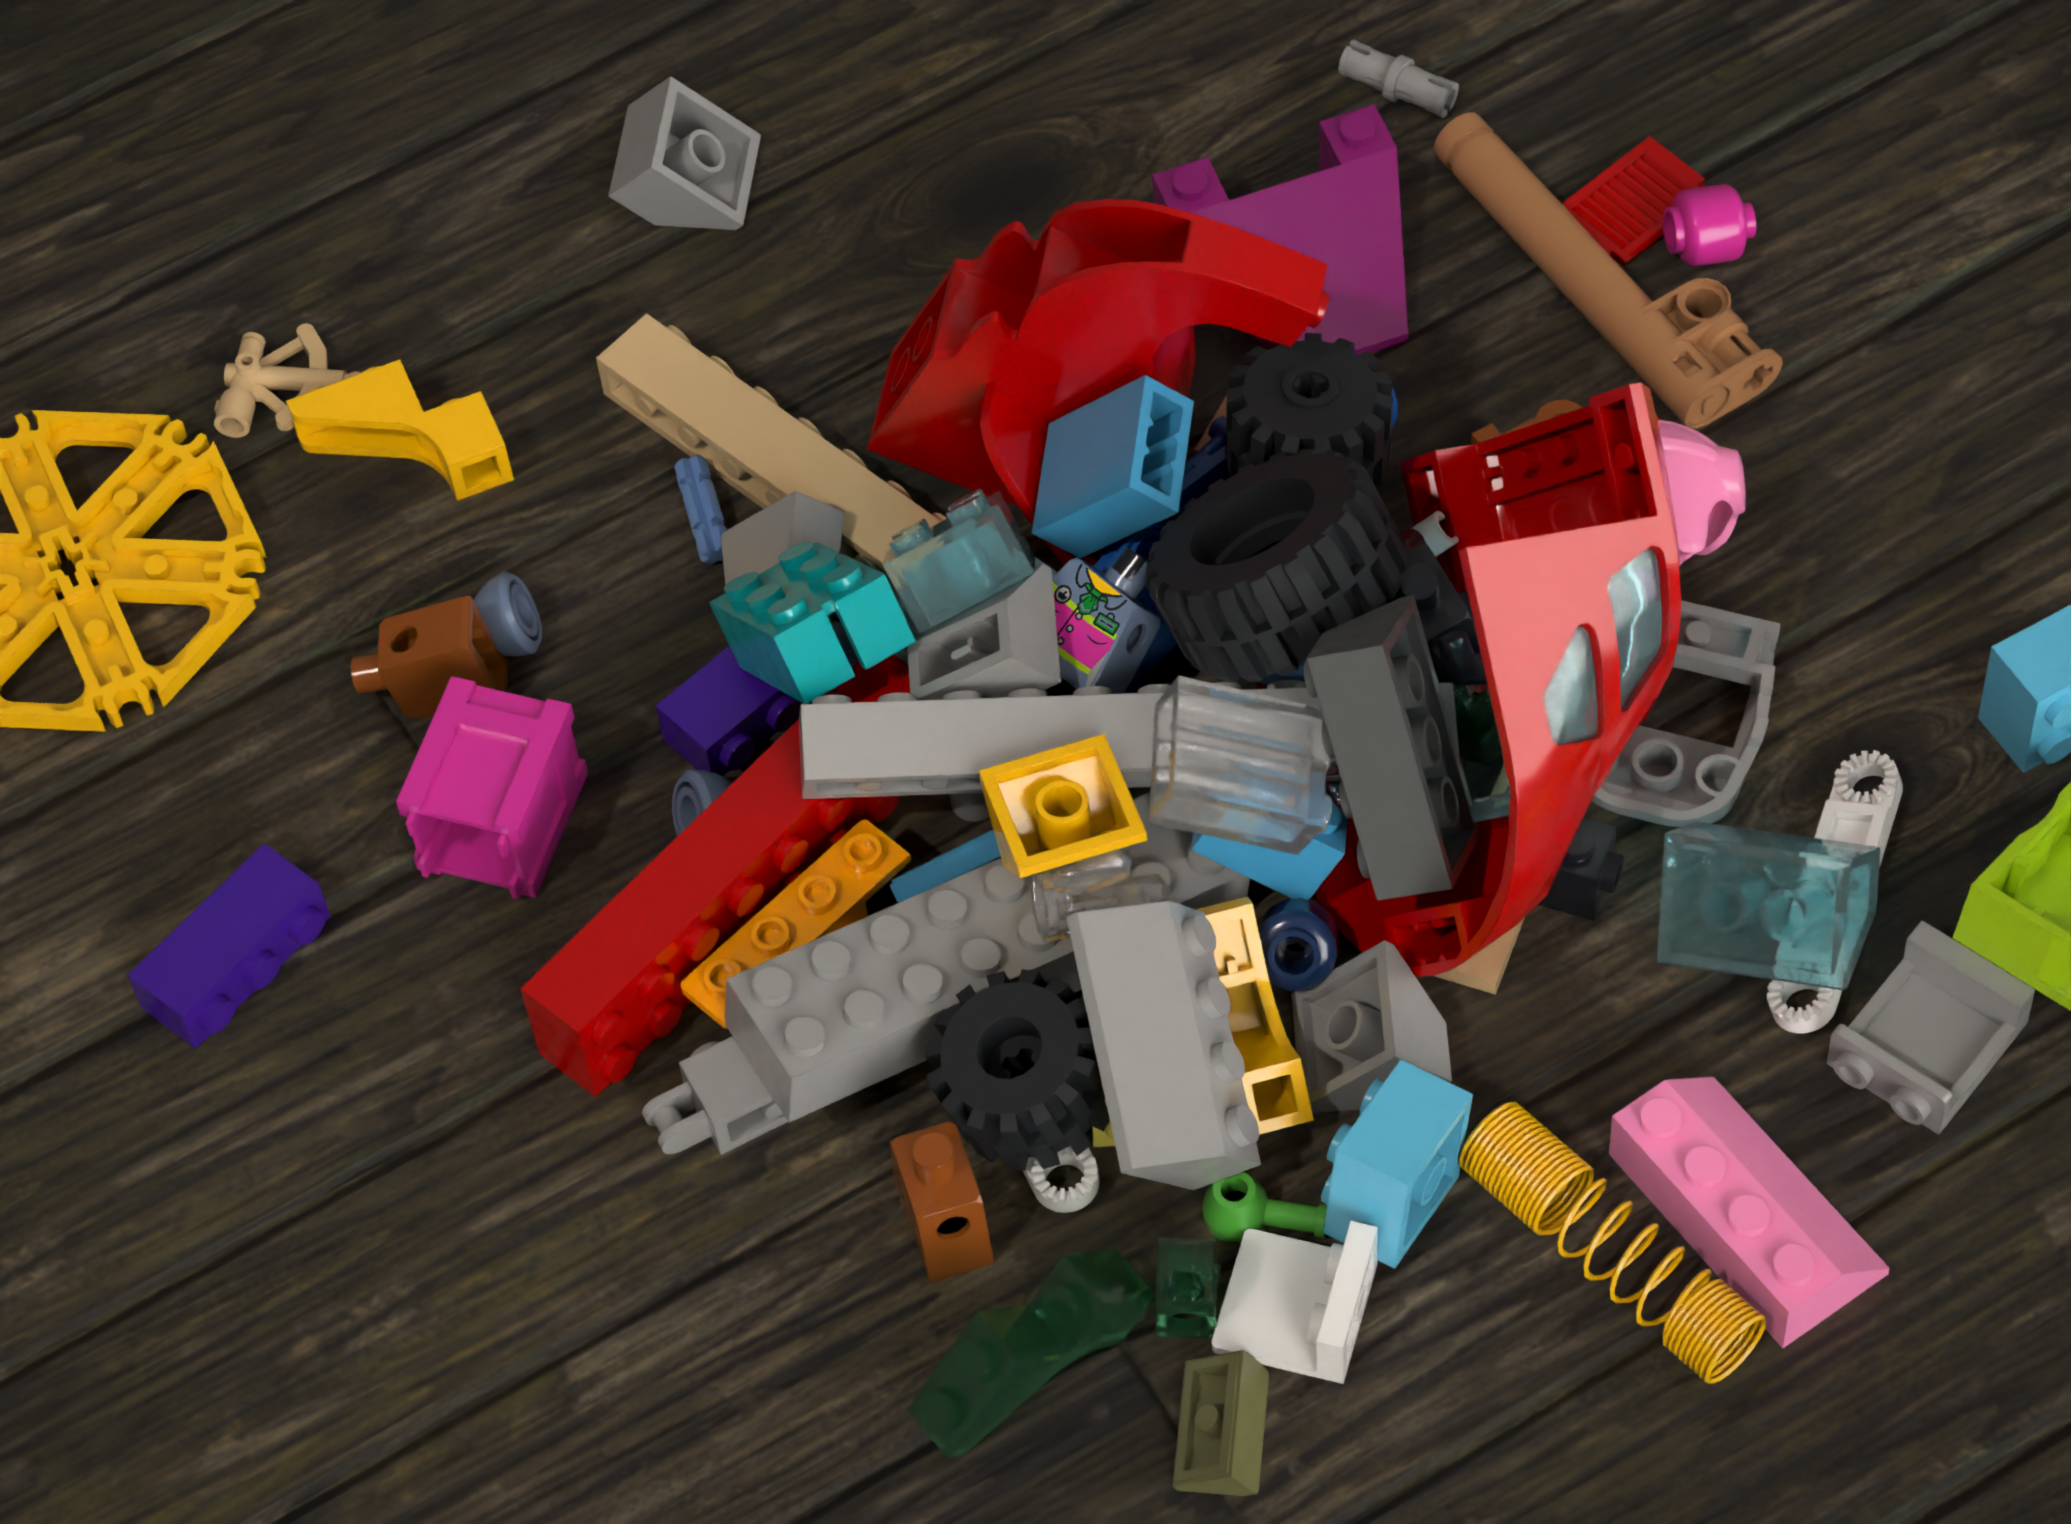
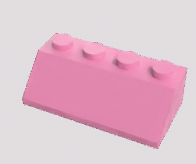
M1715 1077L1664 1080L1612 1115L1609 1155L1715 1274L1727 1283L1730 1288L1734 1289L1740 1297L1749 1302L1750 1306L1752 1305L1766 1317V1331L1782 1348L1788 1346L1889 1274L1890 1268Z

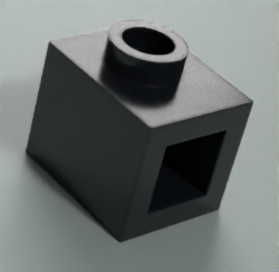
M1583 818L1547 896L1538 905L1594 921L1604 892L1614 893L1623 866L1624 856L1614 853L1616 827Z

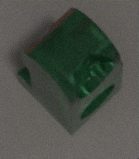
M1159 1236L1156 1274V1336L1212 1339L1219 1318L1221 1265L1216 1264V1240L1211 1238ZM1186 1313L1194 1314L1202 1318L1181 1319L1174 1317L1172 1315Z

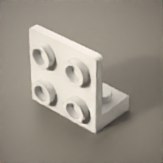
M1351 1221L1344 1245L1333 1243L1331 1247L1256 1229H1247L1241 1241L1212 1338L1213 1352L1224 1354L1244 1350L1262 1365L1344 1384L1378 1264V1227Z

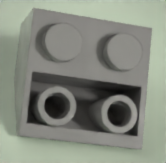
M1045 564L1039 565L941 612L915 637L916 642L907 646L910 694L915 695L917 700H943V696L947 693L970 690L981 693L982 698L1008 697V694L1014 690L1025 688L1045 690L1061 683L1052 569Z

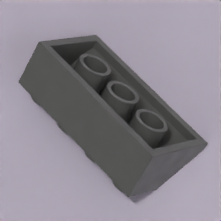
M1414 595L1398 598L1322 633L1304 663V679L1307 690L1312 698L1318 697L1324 717L1322 723L1323 746L1329 758H1336L1342 781L1339 786L1341 807L1346 818H1353L1359 837L1357 843L1358 866L1363 877L1371 879L1377 901L1453 889L1481 836Z

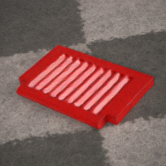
M1649 136L1562 204L1614 260L1625 266L1664 235L1663 212L1666 207L1672 206L1675 196L1685 189L1704 187L1705 178Z

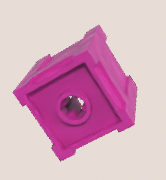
M451 676L396 800L400 816L407 818L405 823L409 836L413 837L416 847L413 855L417 870L421 871L423 877L428 878L430 873L437 875L446 873L508 888L511 897L514 899H518L519 895L532 898L537 897L588 775L585 759H581L578 756L571 728L575 718L571 704L548 698L546 701L516 695L478 686L475 681Z

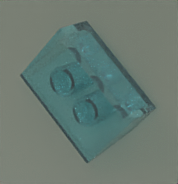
M1694 822L1666 832L1664 835L1657 962L1830 989H1846L1876 914L1881 847Z

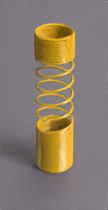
M1515 1101L1500 1105L1490 1112L1472 1131L1460 1152L1459 1167L1474 1178L1484 1189L1489 1191L1490 1194L1494 1195L1499 1202L1537 1235H1552L1559 1232L1557 1240L1558 1253L1563 1258L1579 1257L1586 1254L1583 1266L1584 1276L1588 1280H1604L1612 1276L1610 1282L1611 1300L1619 1304L1630 1303L1638 1299L1636 1306L1638 1324L1644 1327L1655 1326L1665 1322L1662 1331L1663 1346L1668 1348L1676 1357H1679V1360L1689 1366L1704 1382L1713 1384L1721 1381L1730 1375L1752 1352L1765 1330L1766 1317L1752 1305L1750 1306L1749 1302L1740 1297L1722 1279L1709 1281L1712 1275L1710 1269H1704L1690 1281L1669 1312L1652 1321H1645L1641 1317L1643 1304L1648 1293L1676 1268L1685 1254L1684 1246L1676 1247L1660 1262L1643 1289L1626 1298H1619L1615 1295V1287L1621 1271L1639 1257L1651 1244L1659 1230L1657 1223L1650 1224L1637 1235L1624 1252L1616 1267L1601 1275L1594 1276L1589 1272V1263L1594 1249L1608 1239L1623 1224L1631 1213L1633 1207L1631 1200L1621 1203L1610 1213L1588 1246L1574 1253H1568L1563 1249V1240L1568 1226L1576 1222L1595 1204L1604 1192L1607 1180L1600 1178L1593 1182L1594 1168L1559 1140L1558 1137L1544 1127L1520 1104ZM1599 1186L1588 1202L1578 1210L1587 1197ZM1623 1211L1615 1223L1606 1231L1613 1220ZM1647 1236L1645 1241L1635 1250V1248L1640 1244V1242Z

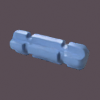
M694 455L689 459L681 458L674 467L678 485L682 492L683 502L693 536L696 540L700 560L705 564L712 565L717 561H723L721 536L727 528L724 525V518L714 484L711 481V474L706 459L700 455Z

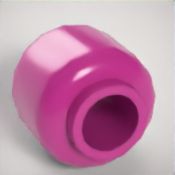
M1728 184L1682 190L1675 196L1672 206L1666 207L1663 212V233L1666 247L1670 254H1678L1681 261L1690 267L1737 260L1743 255L1747 239L1754 238L1756 234V217L1753 206L1750 202L1743 203L1738 192Z

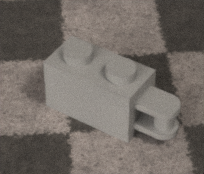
M733 1036L721 1042H708L697 1048L690 1057L680 1061L679 1066L683 1084L653 1098L642 1110L646 1123L658 1128L660 1132L658 1144L666 1154L681 1152L711 1137L722 1155L788 1122ZM694 1109L697 1112L685 1119L681 1117V1115Z

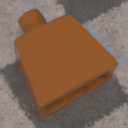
M470 595L385 618L379 625L378 653L353 657L351 660V676L354 687L359 694L388 689L404 716L410 718H430L434 716L451 676L475 681L478 686L507 692L508 659L506 655H502L496 648L490 628Z
M948 1121L898 1136L891 1140L893 1176L929 1282H937L994 1264L983 1201L956 1123ZM957 1217L958 1226L961 1230L951 1234L937 1232V1228L943 1221Z

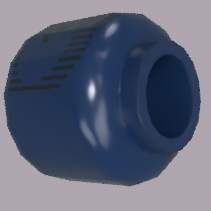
M1303 898L1285 899L1271 906L1262 916L1258 925L1270 983L1275 987L1288 991L1309 990L1322 983L1333 971L1340 947L1339 928L1331 913L1320 904Z

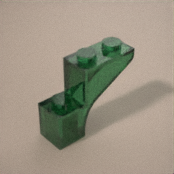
M1115 1248L1065 1254L1029 1304L977 1311L907 1409L947 1459L961 1456L973 1448L1065 1366L1092 1351L1121 1344L1156 1295Z

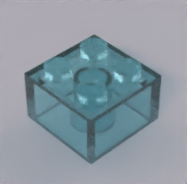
M982 489L975 490L948 506L949 511L946 513L948 518L929 527L926 520L922 519L891 536L893 539L889 543L891 549L887 550L883 567L919 633L1035 572V556L1000 491L986 498Z

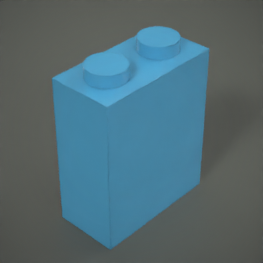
M1144 375L1049 423L1032 534L1082 558L1177 514L1179 511L1194 401Z

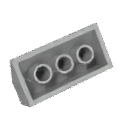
M1172 901L1082 911L1067 916L1121 1173L1196 1190L1261 1165L1256 1143L1259 1139V1127L1253 1112L1248 1107L1242 1081L1245 1065L1243 1057L1233 1041L1228 1019L1231 1007L1230 998L1225 986L1219 979L1213 952L1216 949V936L1210 922L1205 917V913Z

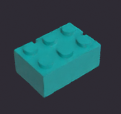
M802 542L786 549L778 557L780 563L760 574L750 572L731 580L724 587L725 594L709 602L739 667L803 704H808L813 699L822 696L855 677L830 623L835 618H839L861 667L866 670L916 642L886 575L842 553L838 555L837 551L818 542L814 544L812 542Z

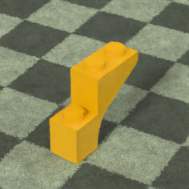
M400 359L383 366L369 368L361 374L328 386L311 389L303 395L286 401L299 443L308 453L417 460L431 466L444 477L457 501L514 480L505 443L482 392L479 391L463 398L451 399L441 406L424 412Z

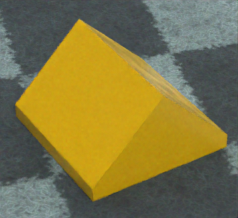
M1105 734L978 770L1003 866L1019 878L1147 841L1146 829Z

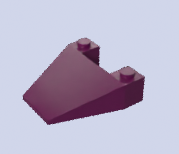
M1375 104L1320 121L1319 153L1321 171L1229 200L1208 157L1152 175L1154 204L1191 212L1234 226L1328 264L1323 285V291L1329 293L1326 312L1315 329L1307 327L1296 341L1305 340V333L1322 334V341L1335 343L1340 337L1355 343L1354 353L1357 355L1367 351L1372 353L1408 341L1397 146ZM1252 335L1267 350L1272 349V341Z

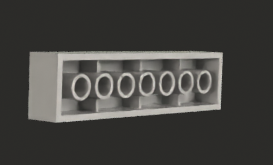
M1164 786L1133 799L1146 829L1147 841L1023 878H1019L1006 870L1002 859L999 858L727 978L725 1025L787 1121L790 1123L926 1061L928 1040H942L943 1038L934 1025L941 1011L945 1009L955 1014L962 1006L956 994L969 984L976 994L989 988L987 975L1004 971L1012 983L1018 982L1022 969L1039 971L1047 985L1054 977H1057L1070 985L1074 993L1082 990L1066 918L1069 915L1082 911L1172 901L1193 909H1200L1246 897L1250 878L1191 850L1195 808L1200 803L1189 786Z

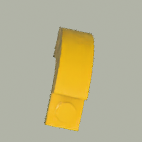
M1246 896L1196 909L1205 913V917L1210 922L1216 936V949L1213 951L1219 979L1225 986L1230 998L1231 1007L1228 1019L1234 1044L1243 1057L1245 1073L1242 1078L1248 1107L1253 1112L1258 1123L1259 1135L1314 1121L1301 1058L1286 1035L1271 989L1253 903Z

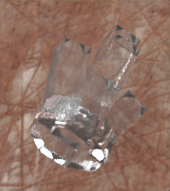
M1119 849L1083 859L1062 868L1036 873L1031 881V897L1038 934L1044 942L1071 939L1067 916L1082 911L1168 901L1171 887L1159 874L1129 878L1131 859Z

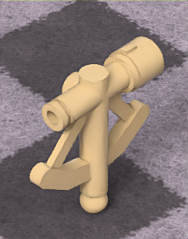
M305 323L298 326L296 330L297 338L263 358L265 338L255 332L245 333L242 336L235 363H227L225 366L224 383L229 389L224 391L220 400H216L214 426L225 436L233 438L244 437L250 431L256 407L255 402H263L276 413L277 428L281 431L291 430L294 425L288 406L269 390L300 391L296 396L298 397L311 389L325 387L362 372L353 371L347 374L346 370L328 369L327 349L311 324ZM303 349L309 357V368L275 366Z

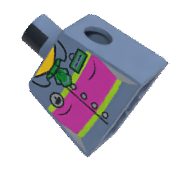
M1127 545L1106 574L1076 557L1069 560L1052 577L1060 675L1076 690L1088 686H1103L1110 688L1112 694H1124L1160 628V617L1136 599L1137 595L1146 585L1145 575L1148 560Z

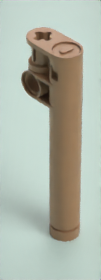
M1475 112L1462 114L1450 121L1440 131L1433 147L1435 156L1447 169L1452 171L1457 180L1684 426L1699 429L1759 395L1776 379L1783 364L1782 357L1773 349L1761 350L1747 335L1748 326L1731 309V294L1726 286L1713 279L1696 278L1652 301L1509 146L1493 132V129L1480 115Z

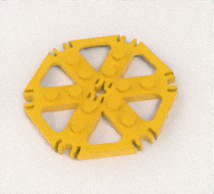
M31 410L38 425L37 430H32L27 417L20 413L15 415L19 428L18 432L10 438L0 437V492L19 533H0V692L4 683L58 626L63 633L83 679L84 691L77 700L67 704L11 702L5 700L0 695V727L106 732L99 716L100 710H105L110 723L115 728L123 726L119 714L123 704L131 701L138 702L142 705L145 714L149 716L154 713V704L149 693L151 689L157 692L164 708L256 608L254 600L260 597L257 581L255 578H241V576L248 572H265L266 565L263 557H267L260 538L214 441L209 445L205 434L200 433L191 443L180 445L187 438L183 422L178 419L171 422L169 415ZM74 445L127 447L133 449L134 451L76 510L55 463L57 455L66 447ZM194 489L203 490L211 496L227 530V537L221 542L142 538L182 494ZM62 549L67 560H71L75 565L76 572L74 574L79 585L74 587L69 576H65L60 567L62 561L58 551ZM96 578L99 585L93 586L91 580ZM62 592L64 599L58 600L56 594ZM118 602L198 605L208 609L210 617L207 623L173 660L164 665L153 666L143 660Z

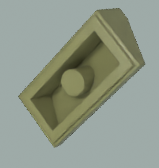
M1244 1350L1185 1361L1172 1486L1177 1491L1236 1496L1254 1495L1259 1491L1269 1371Z

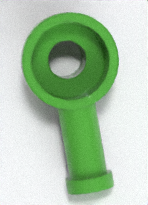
M1245 1172L1212 1183L1205 1193L1202 1205L1205 1225L1212 1235L1224 1242L1241 1243L1244 1232L1247 1229L1264 1231L1267 1226L1314 1233L1315 1237L1326 1238V1234L1323 1231L1327 1204L1320 1203L1319 1206L1268 1199L1262 1185ZM1231 1191H1241L1246 1194L1243 1199L1235 1202L1224 1198Z

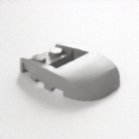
M1646 592L1647 612L1644 660L1652 662L1658 652L1661 641V595ZM1681 600L1680 632L1673 667L1751 686L1734 748L1639 725L1620 752L1608 776L1591 801L1608 811L1673 827L1705 826L1723 818L1731 810L1763 742L1768 726L1775 666H1773L1774 653L1779 637L1780 623Z

